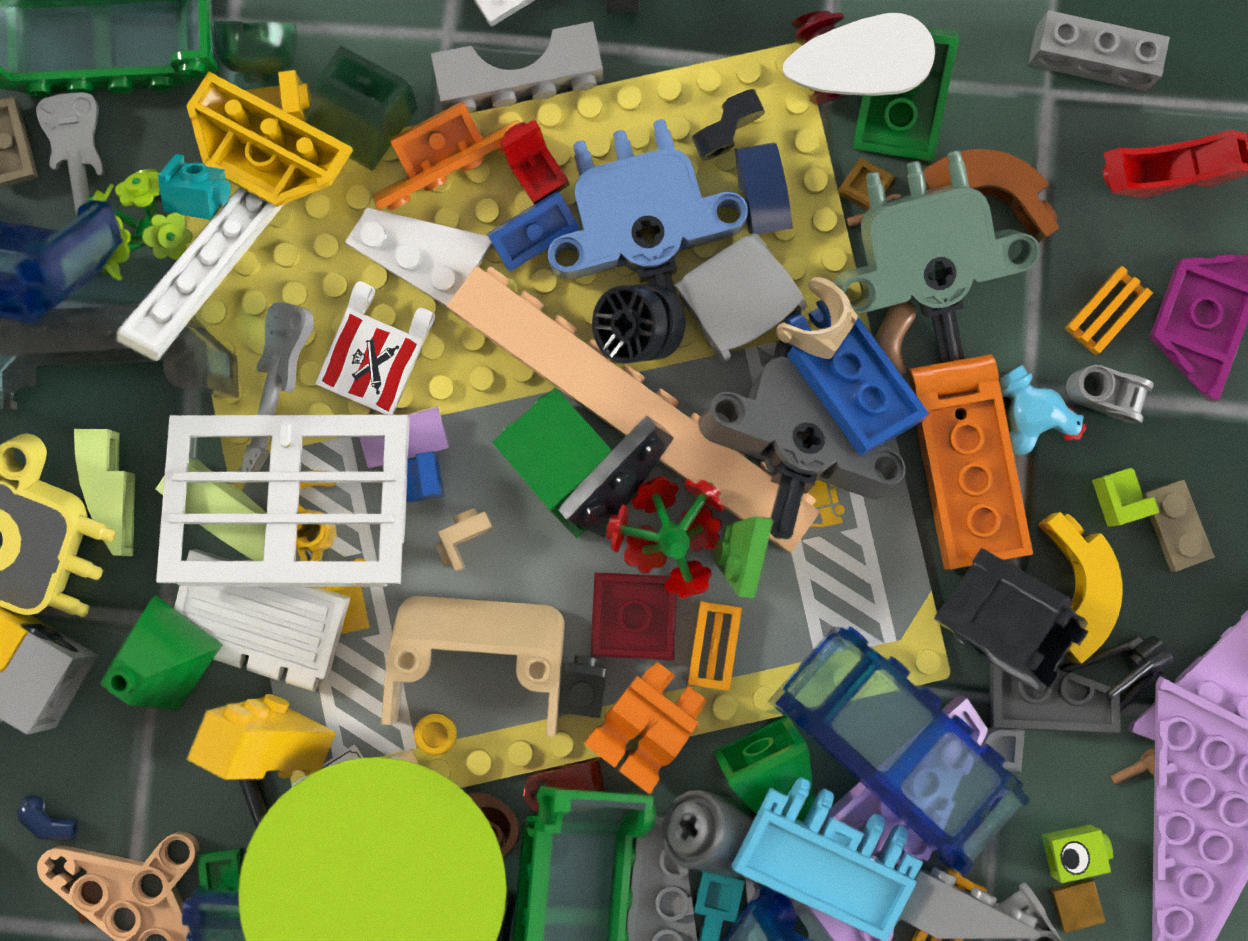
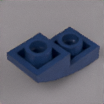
M773 142L735 149L739 190L744 192L745 202L748 207V233H756L758 235L792 229L789 196L777 143Z

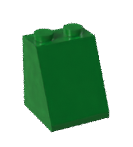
M555 387L548 394L539 397L533 403L532 408L516 422L508 424L502 430L500 436L492 443L550 512L578 538L587 529L568 521L557 507L612 450Z

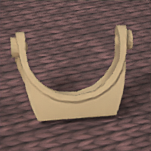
M813 277L808 287L811 292L821 298L826 304L831 315V327L818 331H806L787 323H782L776 329V334L782 342L795 345L814 356L831 359L857 321L858 316L850 305L846 294L836 284L826 278Z

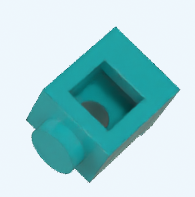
M175 154L158 174L163 212L179 213L184 216L211 220L222 205H225L229 200L230 183L225 179L224 169L208 167L203 163H185L184 155Z

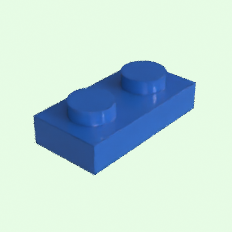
M555 191L486 235L507 270L512 271L548 249L554 239L579 230L580 227L560 192Z

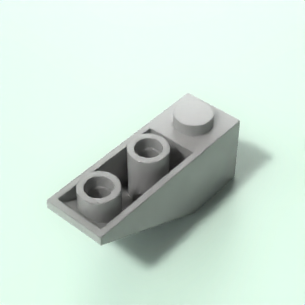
M933 867L931 873L926 870L919 871L915 880L917 883L899 919L937 939H1039L1043 933V930L1035 926L1037 918L1013 907L1011 913H1008L994 906L997 900L996 897L976 887H973L971 893L955 886L957 878L937 867Z

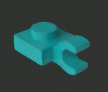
M702 872L694 905V913L705 915L698 941H719L723 920L736 923L745 883L744 879L721 877Z

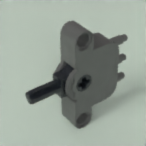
M781 340L776 345L773 360L767 363L754 380L748 398L733 392L725 391L718 393L701 414L698 426L701 434L707 440L765 462L767 469L772 473L771 482L779 484L771 514L773 523L770 534L776 539H790L793 536L803 493L807 494L815 485L816 480L866 498L879 499L903 479L906 466L898 453L882 446L860 457L787 354L792 349V346L785 344ZM716 412L725 415L729 423L720 420ZM875 469L884 475L885 480L876 474Z

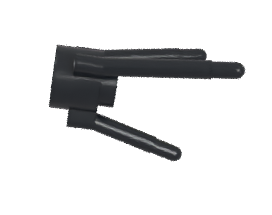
M1152 635L1143 641L1139 636H1135L1124 644L1091 655L1082 664L1072 662L1061 666L1060 670L1069 673L1131 652V655L1127 657V661L1133 671L1106 693L1107 698L1112 699L1141 678L1121 698V713L1152 681L1163 675L1162 670L1173 663V657L1166 645L1158 637Z

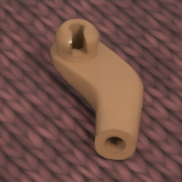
M910 301L890 306L875 336L876 342L901 375L907 373L901 349L902 340L916 318V308Z

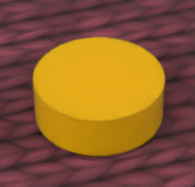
M442 713L426 715L417 723L414 730V740L417 747L423 753L430 756H440L447 753L455 745L458 735L454 721Z

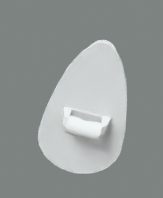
M885 13L860 19L813 38L785 60L783 74L788 80L819 92L867 96L904 93L922 83L930 73L935 57L934 41L928 29L917 19L902 13Z

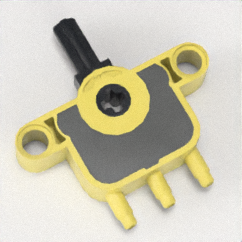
M20 434L0 445V606L24 615L37 614L47 606H50L70 615L86 617L90 607L80 602L79 599L62 592L65 589L70 572L94 580L100 579L103 570L101 567L76 556L83 535L96 540L112 542L116 532L106 527L105 524L88 518L86 506L79 497L39 480L46 461L47 451L45 444L33 434ZM14 448H18L24 453L26 465L17 461L14 455Z

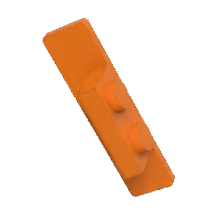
M462 101L390 138L389 141L408 176L374 193L372 197L379 210L386 206L388 210L396 209L411 199L409 194L423 187L425 191H429L441 186L447 181L446 175L459 168L462 172H466L479 166L484 162L482 156L496 149L499 153H502L503 151L499 144L500 140L505 138L504 134L509 128L520 123V121L515 120L481 137L465 103Z

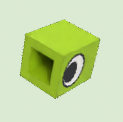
M1088 824L1041 835L1050 876L1060 883L1111 873L1109 859H1113V849L1108 835L1102 834L1101 829Z

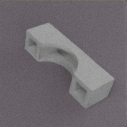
M593 21L553 29L550 43L544 54L533 64L516 70H504L491 66L479 57L472 46L431 53L443 110L463 101L469 113L476 111L477 106L492 104L493 107H506L516 103L518 98L532 96L533 99H546L556 95L558 90L573 88V91H586L596 87L598 82H603V67Z

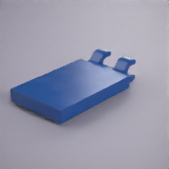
M819 300L816 303L818 308L811 311L808 315L812 323L820 328L819 330L831 327V315L826 304ZM799 311L784 320L785 323L801 330L812 331L807 320ZM859 317L831 359L814 356L788 342L785 343L793 346L787 354L860 457L919 424L929 415V412Z

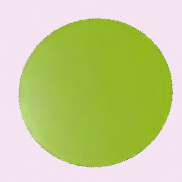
M381 757L359 758L325 767L304 778L282 795L262 819L250 841L244 857L239 884V912L246 941H496L502 925L506 901V875L502 853L490 823L475 802L455 783L425 766L409 761Z

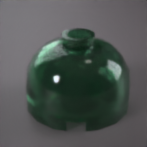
M243 21L214 22L213 32L216 53L221 63L229 71L244 74V82L269 83V75L283 72L291 65L297 47L295 24L257 21V23Z

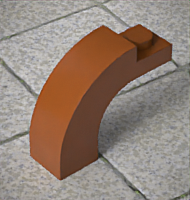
M972 149L960 151L962 160L965 162L969 188L978 190L982 195L996 198L1007 205L1026 232L1034 237L1038 244L1060 228L1056 223L1057 215L1052 206L1045 200L1041 201L1037 196L1049 183L1035 168L1013 155L996 150ZM948 156L938 160L922 171L924 172L927 190L951 185Z

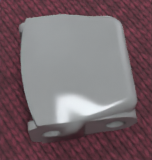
M756 233L739 239L687 273L683 280L674 285L679 298L694 319L701 335L722 364L731 357L728 350L742 346L765 334L785 319L793 310L802 313L807 307L803 294L788 272L774 258L766 244Z

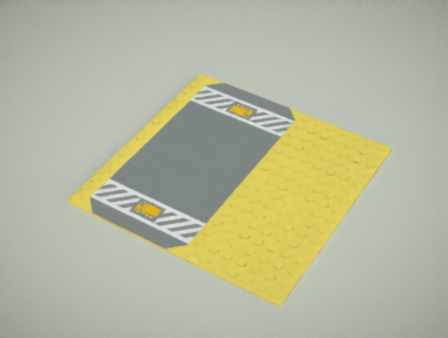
M791 43L602 84L586 91H570L556 94L546 99H533L506 107H496L470 113L481 137L515 120L525 122L526 124L534 119L537 121L548 150L569 180L570 186L560 191V194L580 227L577 231L583 230L575 198V186L580 177L573 148L574 143L577 141L586 142L594 167L618 161L613 137L614 132L618 130L626 132L634 156L658 150L653 124L655 121L663 119L666 121L667 128L671 132L675 149L682 151L689 157L693 165L701 197L704 198L723 192H734L743 197L744 200V192L739 190L735 149L775 142L777 143L784 170L793 228L758 235L803 294L807 307L801 314L807 320L812 331H818L820 328L812 323L808 314L818 308L816 303L821 298L810 291L808 287L810 280L813 277H822L834 282V279L839 274L856 269L818 104L811 102L812 94L815 91L788 80L783 74L785 60L800 48L802 44ZM755 89L765 110L764 115L754 122L736 129L733 139L735 146L729 152L713 159L702 161L693 143L692 136L703 128L721 121L723 114L722 104L727 98L746 90ZM413 126L341 141L352 147L353 151L332 185L284 204L195 314L215 415L258 414L267 373L257 371V364L265 346L266 314L273 303L285 302L306 308L312 312L314 323L313 332L308 336L297 360L295 388L292 393L280 391L275 415H386L315 384L347 310L352 290L358 281L375 288L374 298L364 314L368 317L409 333L413 317L418 308L427 309L436 315L435 322L422 346L393 415H406L439 406L449 448L435 451L434 453L439 457L445 497L406 503L404 543H402L401 584H387V587H344L341 590L334 591L351 598L330 675L324 680L320 679L315 692L287 684L288 668H285L283 676L279 681L270 678L273 695L289 702L288 708L337 732L324 763L352 745L357 746L364 758H387L413 749L419 765L443 775L458 787L463 788L597 758L600 756L588 748L583 741L596 726L603 723L605 714L627 689L636 676L641 678L656 662L675 675L662 692V695L672 703L677 701L687 686H690L707 699L701 713L696 718L699 725L690 736L947 679L950 675V667L940 624L934 619L937 611L905 475L895 487L879 499L866 498L816 480L815 485L809 490L808 494L816 499L812 506L820 511L819 515L792 553H786L768 540L755 598L738 597L715 564V548L711 550L703 548L699 552H694L689 546L685 554L686 561L697 560L701 562L703 567L711 569L712 576L708 579L710 586L706 592L690 596L687 599H681L677 594L674 660L595 657L600 658L599 666L607 667L600 718L559 713L557 734L555 737L546 736L549 693L528 690L520 683L516 673L517 655L432 649L428 672L417 681L402 682L399 721L391 725H381L386 659L397 612L400 605L406 599L413 596L540 604L556 608L560 611L565 621L561 676L562 689L564 663H573L574 655L591 657L594 572L670 576L671 570L679 567L678 563L673 557L667 556L666 564L658 569L652 568L651 572L643 574L639 572L637 566H629L624 561V552L628 548L625 541L627 535H625L618 553L613 552L611 549L612 540L607 539L606 536L603 538L586 530L581 536L576 538L550 512L492 443L500 436L502 430L508 424L516 422L532 408L533 403L539 397L548 394L555 386L451 313L447 307L345 243L367 208L379 210L372 195L408 176L389 139ZM496 149L482 156L484 162L479 166L466 172H462L459 168L446 175L447 181L441 186L429 191H425L423 187L409 194L411 199L404 205L393 210H388L386 206L380 209V211L487 236L488 232L528 209L533 203L509 168L504 153H499ZM229 182V183H230V196H229V199L232 197V195H233V194L237 191V189L239 188L238 186H236L235 184H233V183H231V182ZM722 207L717 211L718 218L724 223H734L739 219L737 211L731 207ZM182 215L186 220L185 229L190 230L193 235L192 241L186 244L187 249L211 220ZM747 217L743 229L737 235L679 251L675 259L677 272L671 275L674 285L683 280L687 273L739 239L752 235L748 233ZM649 229L641 230L640 238H644L647 244H652L656 234H650ZM492 246L480 265V268L485 272L489 267H492L510 281L506 287L520 296L523 291H526L544 305L540 311L552 320L557 315L567 320L578 329L575 336L587 345L591 339L595 341L592 317L599 298L607 290L616 286L648 284L647 281L640 283L638 273L626 266L572 280L561 279L553 273L550 267L548 249L514 270L508 271L494 246ZM564 249L557 254L556 261L561 266L569 267L578 261L579 255L574 250ZM860 282L852 283L846 290V296L850 302L857 300L862 294ZM677 294L685 314V332L679 347L664 359L627 363V365L637 370L646 378L642 383L654 393L661 388L677 399L680 403L676 409L689 418L693 412L701 416L710 401L718 393L727 391L748 398L754 380L767 363L773 360L776 345L780 340L777 337L776 329L780 324L785 323V319L751 342L728 350L731 357L722 364L701 335L694 319ZM793 310L788 316H790V315H792V314H794V313H796V312ZM867 312L857 313V316L871 333ZM608 359L621 369L625 365L623 363H617L615 361H612L611 359ZM559 390L611 450L625 438ZM716 412L720 420L729 423L725 415ZM220 437L227 472H237L242 466L246 446L250 445L252 437ZM269 437L266 448L269 450V455L259 472L270 471L272 437ZM303 437L301 472L313 470L328 472H383L384 465L368 469L359 437ZM896 437L881 445L900 455ZM749 455L744 456L757 467L761 461L764 462ZM658 461L643 483L657 476H665L670 483L674 482L678 485L679 490L675 494L676 501L666 511L671 523L680 525L682 522L680 519L682 512L690 510L698 497L692 495L684 488L686 480ZM875 469L876 474L885 480L884 475ZM230 483L237 486L267 512L269 483ZM336 483L332 487H304L299 489V504L305 509L320 511L324 514H381L383 483ZM630 501L627 505V510H629L627 526L639 528L643 525H649L658 533L663 525L657 511L649 514L644 509H635ZM704 504L711 509L712 517L718 518L722 523V527L718 531L720 540L723 539L725 526L742 521L726 509L724 512H721L712 506ZM476 508L478 514L485 511L488 513L495 529L457 545L466 566L465 569L458 572L454 570L452 564L445 567L436 547V543L442 541L438 531L454 525L455 523L452 518L460 513ZM335 524L337 536L332 546L323 551L322 561H354L356 558H363L366 561H379L381 524ZM296 548L295 561H300V556ZM308 552L310 558L312 559V553ZM245 556V561H253ZM700 601L742 607L730 691L687 684ZM712 611L707 612L698 671L699 678H705L715 616V612ZM725 613L723 615L714 680L722 681L731 622V614ZM431 713H442L449 716L457 727L458 735L455 745L447 753L440 756H430L423 753L417 747L414 740V730L417 723ZM639 734L635 739L630 740L626 744L625 751L635 749L642 735ZM294 770L290 778L291 785L304 777L305 773Z

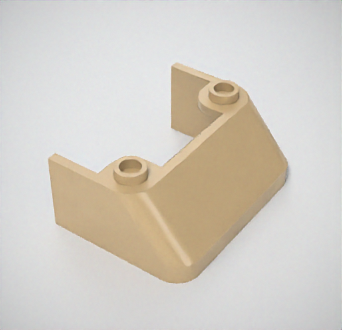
M413 596L406 599L398 609L386 659L381 725H391L399 721L402 682H414L421 679L429 670L432 649L517 655L516 673L520 683L528 690L549 693L546 736L555 737L558 730L565 621L562 614L552 606L428 596Z

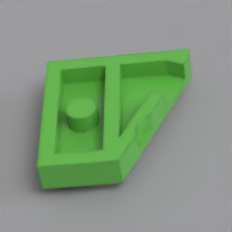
M753 516L725 526L723 539L718 540L714 551L715 564L738 597L755 598L773 523L772 518Z

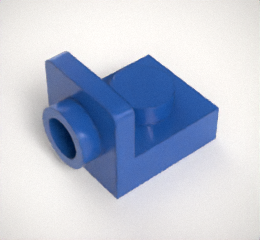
M432 451L416 454L417 459L408 460L406 503L445 497L438 455Z

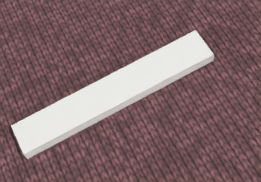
M239 187L117 331V341L157 361L283 205L275 207Z

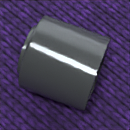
M702 790L687 791L675 799L665 815L662 827V840L665 852L673 863L685 869L721 877H739L742 874L735 872L731 865L756 814L742 801Z

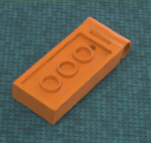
M988 354L910 368L908 370L909 386L929 412V415L917 424L916 428L944 570L971 566L973 559L981 548L1003 560L1033 555L999 383L998 368L994 356ZM955 411L961 412V420L956 418Z

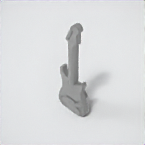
M78 92L58 94L42 99L36 107V115L40 126L50 140L52 149L49 161L50 167L53 170H58L59 164L64 161L68 162L80 239L76 241L80 261L77 266V272L80 276L89 278L96 269L95 261L92 257V254L95 253L93 239L96 237L95 223L92 228L88 226L93 215L85 212L89 205L87 198L90 197L85 165H92L99 176H104L105 169L95 148L94 140L98 122V103L92 95Z
M276 302L267 311L265 346L257 364V371L267 373L257 415H275L280 391L292 393L295 388L297 360L308 336L314 329L313 314L306 308L285 302ZM269 437L251 438L250 445L246 446L242 466L237 472L260 471L269 455V450L266 449Z

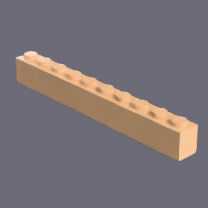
M477 265L447 305L451 313L624 437L646 415L664 426L674 437L659 459V462L684 480H690L695 484L700 479L713 483L721 492L719 499L724 502L723 505L726 507V510L740 520L753 516L771 518L779 484L771 482L772 473L767 469L764 462L761 461L757 467L744 457L746 454L707 440L700 432L698 426L700 416L693 412L689 418L676 409L680 403L677 399L661 388L654 393L642 383L646 378L631 366L625 364L621 369L609 361V358L599 349L596 341L591 339L588 345L575 336L578 330L575 326L559 315L554 320L540 311L544 305L526 291H523L520 296L506 287L510 281L494 268L489 267L485 272ZM803 493L793 536L790 539H776L770 534L769 541L786 553H792L820 513L818 509L812 506L816 499L808 493Z

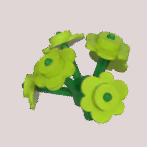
M144 169L137 171L115 188V192L120 197V202L123 206L134 204L137 207L144 208L147 216L140 221L105 203L114 187L112 183H110L105 194L96 190L93 197L87 198L89 205L85 212L93 215L88 224L89 227L92 228L100 211L110 215L106 222H99L97 224V234L93 239L95 253L92 254V257L95 261V267L103 275L110 274L112 278H116L118 281L122 280L123 277L117 262H126L129 259L130 253L145 245L152 249V253L156 258L163 259L168 256L173 260H178L187 250L186 244L192 241V232L185 229L186 220L181 214L171 213L165 217L157 212L155 196L160 195L159 170ZM123 223L135 229V236H131L128 230L123 229Z

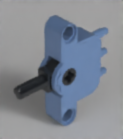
M663 119L657 120L653 124L658 150L634 156L626 132L618 130L613 134L618 161L594 167L586 142L577 141L574 143L573 148L580 177L575 186V198L583 230L554 239L548 249L549 264L553 273L564 280H572L626 266L638 273L640 283L647 281L648 284L663 285L677 296L671 275L677 272L675 259L679 251L737 235L743 229L748 214L747 204L743 197L734 192H723L704 198L701 197L693 165L689 157L682 151L675 149L671 132L667 128L666 121ZM722 207H731L737 211L739 219L734 223H724L718 218L717 211ZM649 229L650 234H656L654 236V243L647 244L644 238H640L641 230ZM564 249H571L578 253L579 258L574 265L564 267L557 263V254Z

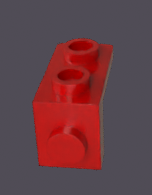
M535 119L527 124L525 122L517 123L504 134L505 138L500 140L499 144L509 168L533 205L555 191L560 192L570 186L569 180L548 150L541 128Z

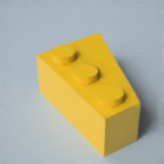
M266 694L264 697L247 699L244 702L227 704L224 707L208 710L187 760L223 779H263L266 771H279V777L291 778L294 770H299L308 777L322 769L337 732L288 708L289 702L276 695Z

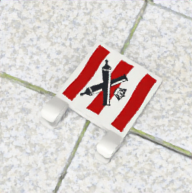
M358 281L352 290L347 310L315 384L383 414L393 415L422 346L435 322L436 315L427 309L418 308L413 317L409 333L368 317L364 314L374 298L375 288Z

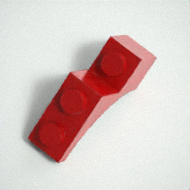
M1231 129L1207 137L1170 145L1148 148L1119 147L1104 152L1106 165L1103 166V177L1113 194L1144 199L1189 185L1210 187L1248 175L1247 133Z

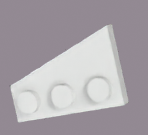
M372 208L365 210L345 241L347 246L447 307L475 266L480 267L493 246L488 236Z

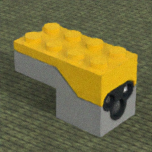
M0 606V724L2 721H5L27 735L56 728L99 655L31 615L19 614Z

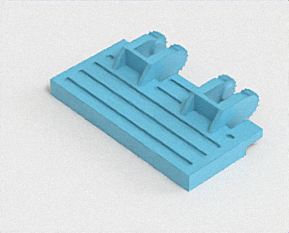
M799 777L794 782V785H792L788 795L770 788L731 865L733 870L876 938L887 941L917 883L915 877L923 863L921 859L904 852L897 868H894L908 840V829L898 824L892 828L878 857H875L871 854L883 832L885 825L884 817L874 813V815L869 817L863 830L860 831L830 816L822 833H819L833 804L834 795L832 792L826 789L820 790L802 822L796 819L809 793V781Z

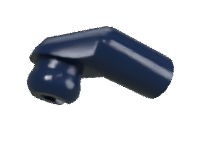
M31 795L22 800L21 807L17 809L18 820L35 837L45 840L74 841L78 833V821L76 819L50 818L43 812L45 803L41 797Z

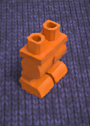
M658 662L652 665L641 678L636 676L627 689L605 714L603 723L596 726L583 741L588 748L615 768L626 752V744L630 740L635 739L639 734L642 735L638 740L637 747L627 754L617 769L649 795L660 779V768L669 765L675 759L690 735L699 725L696 718L701 713L707 700L690 686L686 687L675 703L664 697L662 692L675 675Z

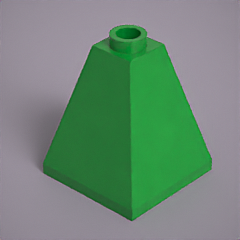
M155 595L151 598L110 662L100 684L128 705L178 711L182 708L223 644Z
M788 715L713 751L730 787L756 815L770 788L788 795L792 785H794V782L799 777L809 781V793L796 819L804 821L814 801L810 754L805 740Z

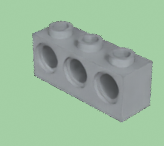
M1048 10L1035 28L1028 65L1147 91L1162 77L1170 37Z

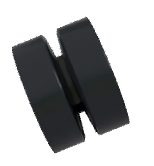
M639 284L616 286L607 290L596 303L592 317L593 335L602 353L617 363L627 364L664 359L675 352L683 339L685 332L684 310L678 297L663 285Z

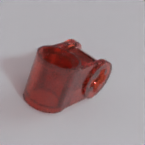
M598 758L567 763L562 766L532 772L524 784L525 801L532 810L539 812L537 794H531V791L537 789L538 781H545L547 787L605 792L600 759ZM572 799L571 808L589 807L606 801Z

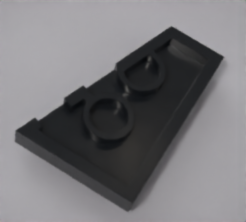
M646 415L557 509L568 521L605 538L607 532L606 524L609 523L611 515H619L622 504L628 505L637 492V487L645 481L674 437L664 426Z

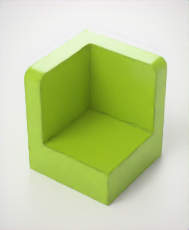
M1132 468L1092 480L1108 527L1123 525L1160 513L1155 497H1143L1135 471Z

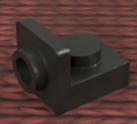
M574 655L573 663H564L558 713L595 718L601 717L607 667L599 666L600 658Z

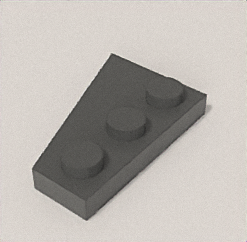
M990 663V729L1103 734L1121 733L1120 693L1112 699L1106 696L1107 691L1112 687L1072 672L1067 673L1055 669L1060 676L1051 689L1046 686L1040 694Z

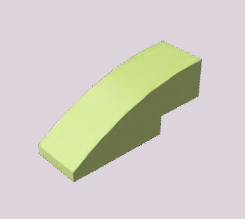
M74 429L77 471L88 511L93 520L115 530L114 540L112 542L104 541L112 555L133 556L135 474L119 471L120 433L109 429Z
M189 457L188 472H212L200 460ZM165 475L156 487V490L162 495ZM187 483L185 514H267L234 484ZM199 524L253 561H264L266 524Z

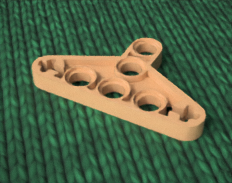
M179 831L167 836L145 862L62 845L46 851L40 857L37 864V872L43 883L113 940L147 941L150 935L160 934L167 941H201L177 889V885L195 864L197 855L200 853L198 840L192 834ZM174 840H181L189 847L190 855L184 863H175L169 858L168 847ZM64 857L67 860L64 868L71 875L79 873L81 867L87 871V874L76 880L70 891H68L65 885L71 882L73 878L65 872L55 875L52 872L55 864L51 859L57 860ZM155 874L162 880L163 888L159 896L150 897L142 891L141 880L143 876ZM87 881H95L102 887L103 896L97 904H90L82 897V884ZM118 908H128L134 913L136 921L131 930H121L116 926L114 914Z

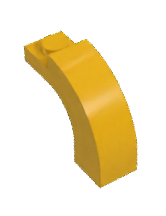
M1061 512L1052 513L1043 519L1038 526L1068 559L1075 575V592L1070 607L1076 614L1082 616L1088 622L1085 627L1088 630V634L1080 646L1073 643L1065 656L1070 662L1082 664L1102 646L1116 624L1123 595L1121 571L1114 551L1101 533L1089 534L1084 539L1081 536L1084 533L1083 528L1069 514L1063 516Z

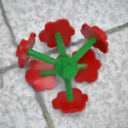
M657 476L637 487L638 494L632 498L631 503L635 509H644L649 514L657 511L663 525L659 532L656 533L654 528L649 525H643L639 528L627 526L629 510H627V505L622 504L619 515L612 514L609 523L606 524V538L612 540L611 549L613 552L618 553L625 535H627L625 541L628 548L624 552V561L629 566H637L639 572L643 574L651 572L652 568L658 569L666 564L667 556L676 559L679 567L671 570V578L666 581L665 589L669 594H678L679 598L687 599L690 596L702 594L709 589L710 583L708 579L712 576V571L708 567H703L701 562L697 560L687 562L685 559L686 551L689 549V546L694 552H699L703 548L711 550L715 548L717 541L720 540L718 531L721 529L722 523L718 518L712 517L711 509L704 504L712 506L721 512H724L726 507L723 505L724 502L719 499L721 492L713 483L700 479L695 484L690 480H686L684 488L698 498L690 510L682 512L680 516L682 522L680 525L671 523L666 509L675 503V494L679 488L676 483H670L667 477Z

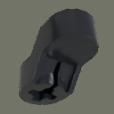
M755 89L746 90L727 98L722 104L723 114L721 121L703 128L692 136L693 143L702 161L710 160L729 152L735 146L733 139L736 129L752 123L764 115L765 110Z

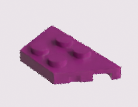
M1234 254L1220 255L1215 258L1204 259L1199 257L1178 261L1149 339L1210 402H1216L1220 399L1248 322V255L1234 256Z

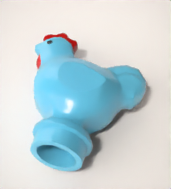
M1023 365L999 379L1002 397H1009L1011 401L1007 411V422L1013 454L1024 456L1031 452L1039 435L1051 428L1064 434L1066 441L1072 439L1080 440L1082 438V433L1086 430V425L1083 424L1084 416L1077 415L1073 408L1067 407L1059 393L1053 389H1037L1030 385L1032 373H1028Z

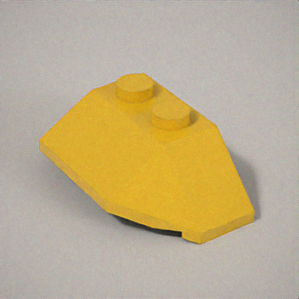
M211 72L207 73L186 105L203 164L208 167L224 169L226 180L275 207L331 186L353 151L349 145Z

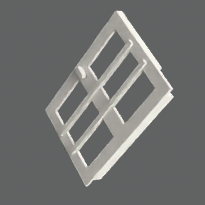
M170 415L156 582L176 583L180 586L387 587V584H401L410 418L408 415ZM191 437H272L270 471L188 472ZM303 437H385L383 472H301ZM187 483H269L267 514H185ZM300 483H383L381 514H298ZM184 524H266L264 561H181ZM297 524H381L379 561H295Z

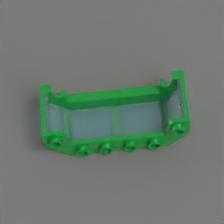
M0 0V89L25 93L27 96L35 98L50 97L51 92L59 91L92 94V90L108 89L112 93L125 94L133 92V88L149 87L153 91L165 92L173 90L176 85H188L201 79L208 72L218 71V65L213 54L212 0Z
M547 786L540 787L536 796L539 803L538 816H527L522 830L512 941H629V935L626 930L627 911L630 910L633 900L632 889L629 886L630 869L636 861V848L633 843V837L644 838L649 830L654 828L656 823V808L653 804L654 796L637 792L615 793L570 790Z

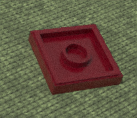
M594 572L590 656L674 660L677 594H669L665 589V583L671 576Z

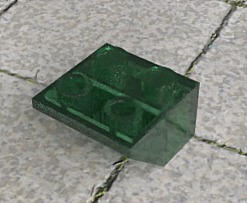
M340 46L317 77L306 123L352 147L353 151L349 158L373 171L392 145L389 139L400 134L418 106L410 81Z

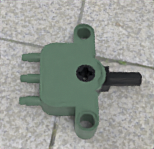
M959 150L948 153L951 185L927 190L920 162L913 161L907 164V178L911 195L886 201L884 186L880 180L879 173L871 172L866 175L868 184L866 188L871 208L864 214L862 219L861 235L868 265L845 271L839 274L833 282L845 294L847 288L852 283L861 282L863 286L861 296L857 300L850 302L856 314L909 301L910 298L919 302L921 314L932 319L940 363L965 359L955 310L964 308L962 298L969 292L973 280L980 283L1026 271L1035 265L1040 255L1038 242L1031 235L1013 229L994 232L990 207L986 197L978 190L969 188L965 162L962 160ZM1020 240L1022 244L1021 253L1017 258L1010 260L1008 249L1014 241ZM934 263L941 265V270L935 272V279L928 276V272L934 270Z

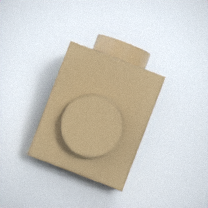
M476 508L460 513L452 518L455 523L454 525L438 531L442 541L436 543V547L445 567L452 564L455 571L459 572L465 569L466 566L457 545L495 529L488 513L485 511L478 514Z

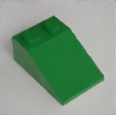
M926 27L934 41L935 57L930 73L918 86L899 94L861 95L853 149L934 162L959 42L957 31Z

